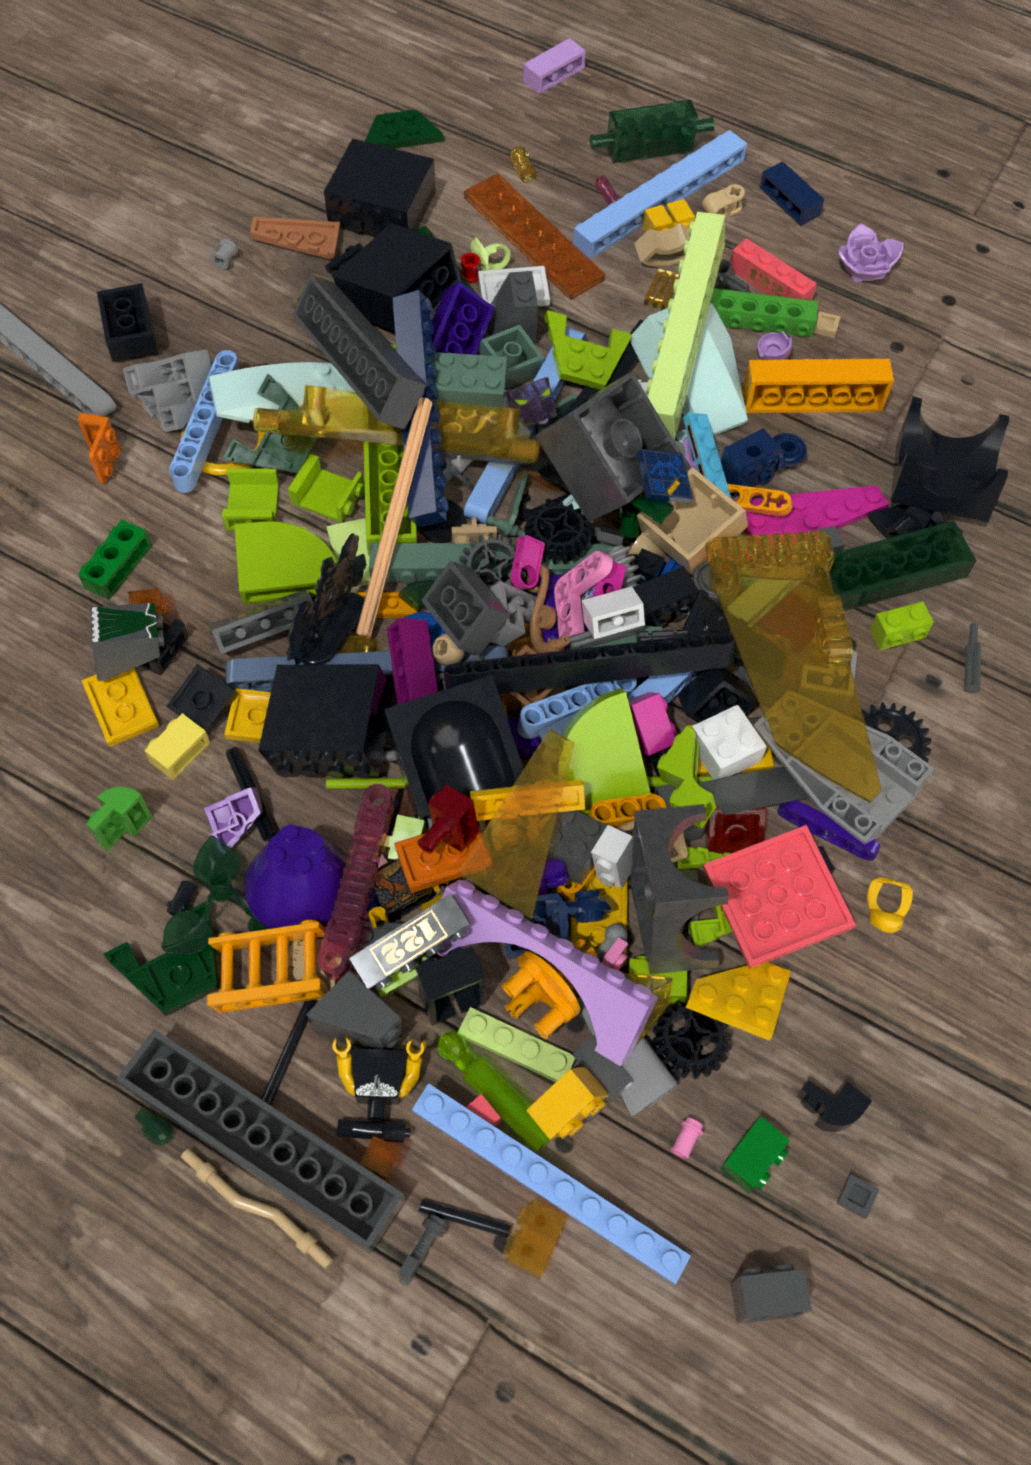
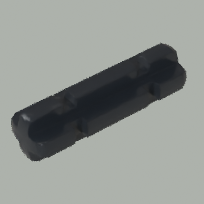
M673 630L652 631V634H648V631L637 632L636 642L686 637L689 634L687 630H677V633H674Z

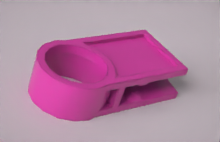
M524 535V538L518 537L511 571V581L520 590L532 588L537 584L545 546L544 542L528 535ZM522 568L526 569L529 575L527 585L521 580L520 572Z

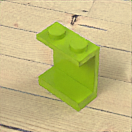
M313 454L308 456L288 488L290 504L339 523H343L346 517L353 513L355 502L365 492L363 473L357 472L352 481L321 469L319 457Z
M227 468L230 488L228 506L223 508L222 511L225 530L235 531V524H243L245 522H276L279 480L276 469Z

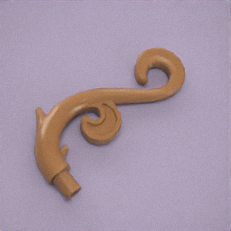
M541 564L539 576L541 575L542 580L540 587L535 585L527 589L529 592L538 593L530 621L532 650L536 653L563 651L564 647L570 643L567 635H562L560 638L552 640L548 638V642H545L542 636L541 629L550 630L556 621V612L553 607L544 605L549 582V569L546 565ZM527 573L526 580H525V584H526V585L528 584V581H529V575H528V573Z

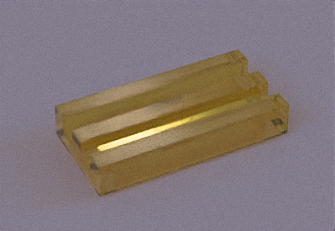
M658 268L644 299V305L648 306L651 303L653 308L661 306V310L666 309L673 294L675 279H679V274ZM661 276H665L656 298L652 297ZM672 278V281L665 294L664 299L660 300L668 284L669 279Z

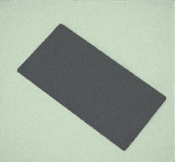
M783 766L698 783L700 787L713 794L716 805L724 814L810 798Z

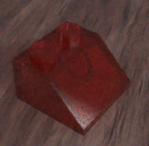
M717 806L707 821V828H705L706 849L709 852L724 854V852L732 854L763 842L766 808L760 807L724 814Z

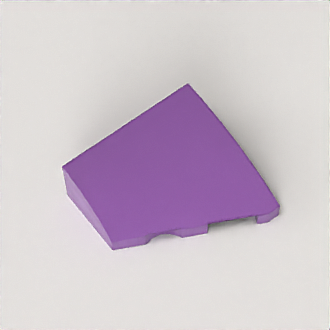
M257 787L247 788L204 808L213 831L211 837L219 857L225 856L262 814V804Z

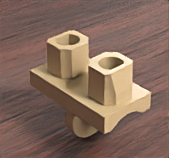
M471 517L472 524L452 527V543H470L471 540H474L479 544V535H483L484 539L488 540L489 533H493V539L497 540V526L477 524L476 517Z

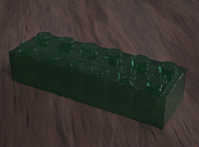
M952 521L820 556L817 558L812 576L831 614L966 578L977 560L956 522Z

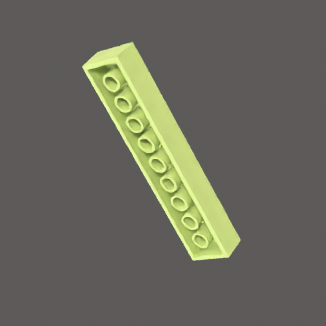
M697 212L695 221L690 222L689 236L691 237L690 240L685 241L684 255L686 256L684 260H680V278L675 279L673 288L675 297L674 299L670 298L668 306L670 316L669 319L665 318L663 324V333L665 335L664 338L659 339L657 349L659 357L654 359L652 366L654 376L653 379L648 380L647 384L648 398L674 441L725 247V215Z

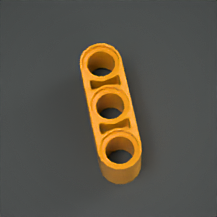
M656 794L602 800L592 806L587 816L616 828L633 821L635 811L666 808V803L662 797Z

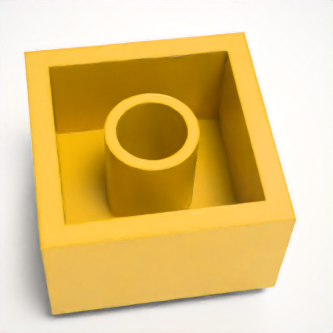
M587 1067L571 1068L526 1111L550 1140L558 1137L564 1139L568 1135L572 1137L584 1126L582 1123L584 1118L590 1114L591 1116L596 1115L606 1105L603 1100L609 1093Z

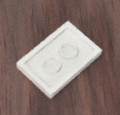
M536 266L478 271L481 298L491 304L509 272L532 271L538 306H550L545 267Z

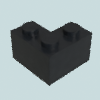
M726 668L704 670L678 695L686 716L697 723L736 705L746 715L758 704L750 685Z

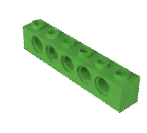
M714 288L710 302L715 307L726 327L775 333L783 331L789 335L812 337L817 322L818 301Z

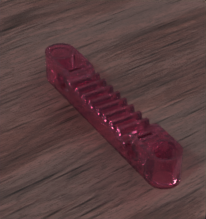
M382 784L370 785L363 794L355 823L354 836H352V846L349 847V857L346 858L343 878L340 879V889L337 890V900L334 901V910L331 912V918L327 924L318 956L321 970L328 979L333 981H339L348 971H351L352 962L349 958L356 953L394 810L390 790ZM378 798L385 799L381 805L372 804ZM335 957L342 959L338 967H328L331 959Z

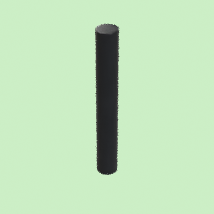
M423 1199L419 1207V1212L424 1214H433L441 1219L506 1238L509 1236L511 1225Z

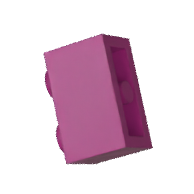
M647 692L629 700L641 754L650 756L672 746L676 730L667 716V704L660 693Z

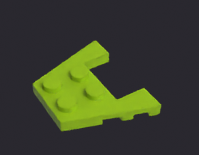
M547 310L544 319L549 327L548 336L553 344L554 350L552 353L558 378L585 386L588 385L599 390L603 389L629 343L632 334L612 329L609 334L608 347L565 335L567 315Z
M686 847L688 852L687 858L676 861L675 866L677 869L682 870L703 868L704 864L731 853L724 852V854L709 852L706 848L697 847V849ZM720 905L713 907L716 919L689 922L688 929L691 944L700 948L732 933Z

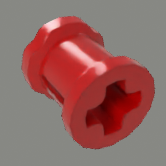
M465 253L461 256V266L463 267L461 274L470 284L479 280L478 266L480 265V257L475 253Z

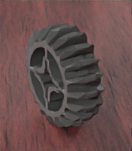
M489 533L488 540H485L483 535H479V544L471 540L470 546L472 549L464 547L463 553L466 556H460L459 562L471 567L477 555L483 553L484 563L474 570L480 579H491L494 585L500 581L503 582L501 573L508 569L509 565L513 564L517 544L511 547L512 538H508L506 542H503V534L498 535V540L493 539V533ZM492 550L501 551L506 555L498 557L493 554ZM489 560L491 563H494V566L498 565L497 576L495 571L488 570ZM522 568L520 576L521 579H525L527 573L522 571L524 570V568ZM511 577L506 582H504L514 587L511 581Z

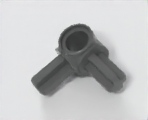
M721 259L714 288L726 289L729 287L734 291L747 292L750 285L735 276V271L728 260Z

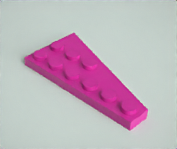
M877 485L789 494L793 508L787 515L774 516L746 512L748 527L743 531L761 558L766 560L792 549L801 541L804 543L807 532L834 525L838 530L868 517L869 512L888 508L890 503ZM752 498L750 504L758 506L763 502L764 498ZM781 499L780 503H776L777 507L781 508L782 504H785L784 499Z

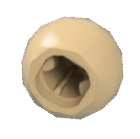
M447 634L439 636L432 648L435 660L444 666L459 663L465 654V651L458 649Z

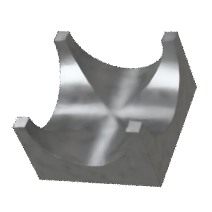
M704 804L635 811L630 886L649 975L718 968L719 966L717 951H706L694 946L681 934L679 929L695 914L711 907L728 904L729 895L727 888L699 884L696 870L677 869L669 856L675 841L684 830L697 822L705 821L706 810Z

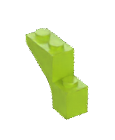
M686 726L682 733L675 737L673 745L667 754L661 756L657 768L661 780L676 787L670 797L671 807L704 804L706 810L705 821L693 824L702 829L717 806L713 794L697 784L699 743L696 740L694 729Z

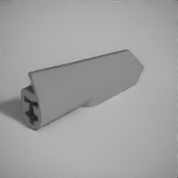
M579 995L578 1003L581 1014L593 1036L595 1031L590 1015ZM642 1031L631 1056L621 1065L634 1080L620 1094L631 1117H634L645 1107L648 1109L678 1087L676 1080L643 1036L644 1031Z

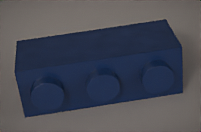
M782 161L763 171L760 189L797 224L802 226L820 216L824 198Z

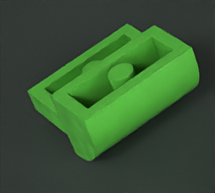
M113 787L97 796L102 807L91 814L86 826L98 845L108 852L125 832L135 837L153 816L139 792L129 787Z

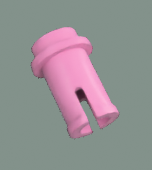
M687 1117L685 1122H681L682 1129L674 1146L671 1148L674 1154L686 1160L689 1159V1155L698 1137L703 1135V1125Z

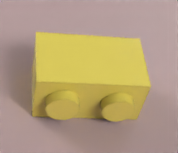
M182 713L177 719L172 720L167 725L166 730L158 738L152 739L144 751L151 764L174 780L210 744L206 731Z

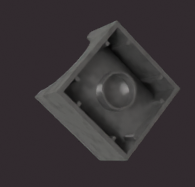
M632 371L596 392L583 405L535 435L589 522L629 503L644 491L637 458L638 451L647 449L682 454Z

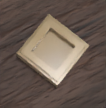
M819 311L813 333L835 338L841 316Z

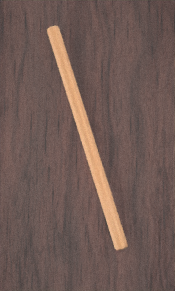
M421 397L415 408L356 633L362 637H370L373 630L432 402L428 398Z

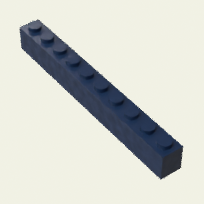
M420 290L393 297L396 351L426 384L422 398H428L432 402L407 497L409 519L418 527L447 521L446 511H448V502L444 495L446 479L443 475L442 465H444L445 461L440 445L443 442V437L439 429L441 414L437 407L439 391L435 383L437 368L433 359L436 350L432 342L434 327L430 320L432 305L430 300L425 298ZM413 416L406 428L402 429L404 450Z

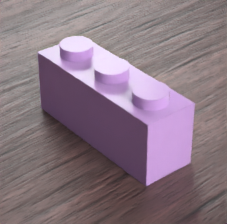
M569 38L524 63L523 82L540 94L584 69L586 51Z

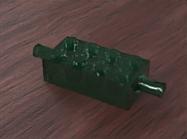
M692 100L610 111L608 133L590 135V147L592 150L607 147L613 164L692 152L696 134L714 131L715 122L713 117L698 119Z

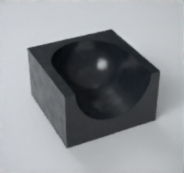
M493 675L384 709L382 717L416 819L430 815L428 803L431 797L436 792H440L446 784L471 799L470 791L516 787L528 782Z

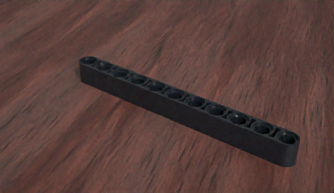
M722 632L453 663L444 668L446 689L493 675L498 693L501 694L726 668L735 663V637L730 633Z

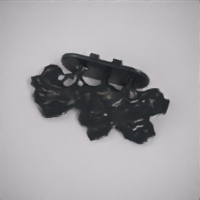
M354 533L349 535L342 546L337 563L334 562L333 557L322 561L321 576L317 580L315 588L317 596L314 603L305 601L294 609L293 622L288 636L290 644L287 650L288 661L294 659L296 665L301 663L323 664L328 662L338 650H342L345 646L348 635L357 629L364 598L357 593L351 592V589L361 584L364 570L367 566L365 554L356 556L359 542L358 535L355 536Z

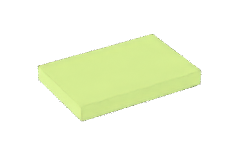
M366 518L326 526L337 562L342 546L349 535L354 533L355 536H359L356 556L365 554L367 566L364 570L362 582L357 587L369 585L370 556H368L366 544Z

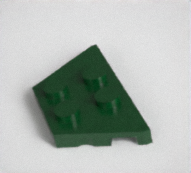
M415 109L376 115L365 142L396 149L444 142V136L434 124Z

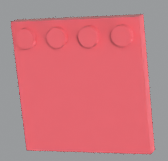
M807 825L703 865V869L712 887L727 888L729 895L728 904L720 906L749 969L854 929L856 926Z

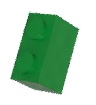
M760 1116L720 1169L748 1193L755 1187L761 1190L771 1177L767 1172L771 1165L775 1163L779 1166L789 1153L785 1147L790 1140Z

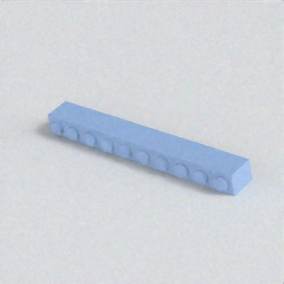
M730 130L719 135L710 143L687 155L686 158L673 164L664 172L657 174L653 179L643 183L634 191L627 193L615 203H611L607 208L594 214L585 222L578 224L574 228L573 245L589 259L594 258L642 227L645 209L663 205L665 210H668L666 208L667 203L687 198L744 161L747 143Z

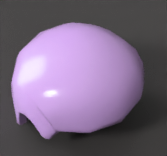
M783 331L780 333L771 332L764 334L757 344V354L761 360H786L789 358L792 350V338H788Z

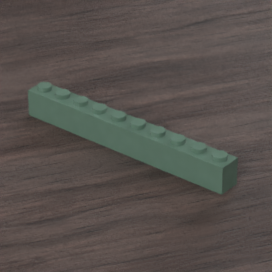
M370 543V578L380 543ZM395 543L385 583L402 582L411 584L413 582H427L433 584L450 560L462 564L459 562L460 556H466L463 553L464 547L472 549L470 543ZM590 544L589 548L584 550L582 557L577 556L574 562L567 559L565 565L561 560H557L553 564L551 559L545 562L542 559L541 564L547 566L549 575L566 574L596 551L603 552L616 545ZM492 550L493 554L498 557L506 555L501 551ZM480 553L474 559L471 566L473 570L478 569V566L484 563L483 553ZM489 560L488 570L495 571L497 576L498 565L494 566V563H491ZM513 564L509 565L508 569L502 571L503 583L511 577ZM489 578L481 579L485 584L493 583Z

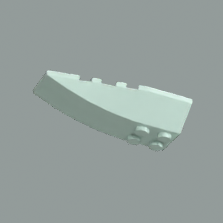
M710 303L682 413L684 416L688 412L707 414L713 436L747 423L748 418L732 340L715 307ZM668 308L648 316L635 330L630 339L638 360L649 379H653L654 373H652L653 361L659 357L657 352L659 339L664 338L665 335L663 333V324L665 318L669 319L670 316Z
M297 361L250 367L209 376L217 417L247 423L250 420L261 422L262 426L269 427L279 406L257 394L266 375L269 374L322 430L320 436H362L363 401L331 362Z

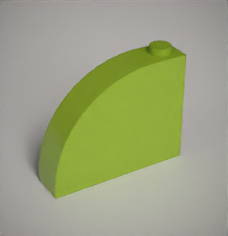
M272 521L245 522L234 525L239 593L243 605L271 602L304 589L311 597H316L315 588L317 580L321 576L322 561L333 557L334 562L337 563L330 548L319 537L299 526Z
M622 688L595 698L579 710L567 725L557 748L556 782L583 781L585 810L576 811L585 815L589 813L592 806L598 801L651 794L627 694Z

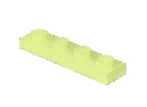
M471 1007L457 1033L459 1037L554 1082H557L571 1069L576 1060L572 1054Z

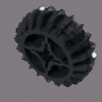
M551 501L549 506L542 503L540 509L534 508L532 515H529L524 527L525 535L545 543L542 557L544 562L551 559L553 564H555L557 560H561L565 565L567 559L574 562L577 556L582 557L584 550L589 548L590 540L592 539L591 522L582 514L580 508L574 510L572 503L569 506H565L563 501L559 505H555Z
M686 999L684 1007L676 1001L673 1005L674 1010L666 1007L664 1009L665 1016H658L656 1021L659 1025L654 1026L652 1031L657 1036L653 1038L652 1044L661 1046L655 1052L658 1056L665 1055L662 1060L665 1066L669 1063L673 1065L670 1070L672 1074H675L677 1069H681L682 1078L685 1079L688 1073L692 1072V1077L696 1080L700 1076V1070L705 1077H709L711 1069L717 1072L721 1068L719 1062H726L728 1056L724 1052H730L732 1046L727 1041L732 1038V1034L723 1032L728 1028V1024L719 1023L716 1019L686 1008L689 1000ZM685 1019L684 1030L676 1032L675 1035H669V1028L675 1022ZM696 1020L704 1023L710 1030L700 1028ZM689 1032L692 1038L697 1040L694 1046L691 1039L687 1038ZM709 1043H715L714 1052L708 1057L699 1060L700 1047L708 1046ZM673 1047L681 1048L682 1050H684L687 1054V1058H684L681 1055H679L673 1049Z

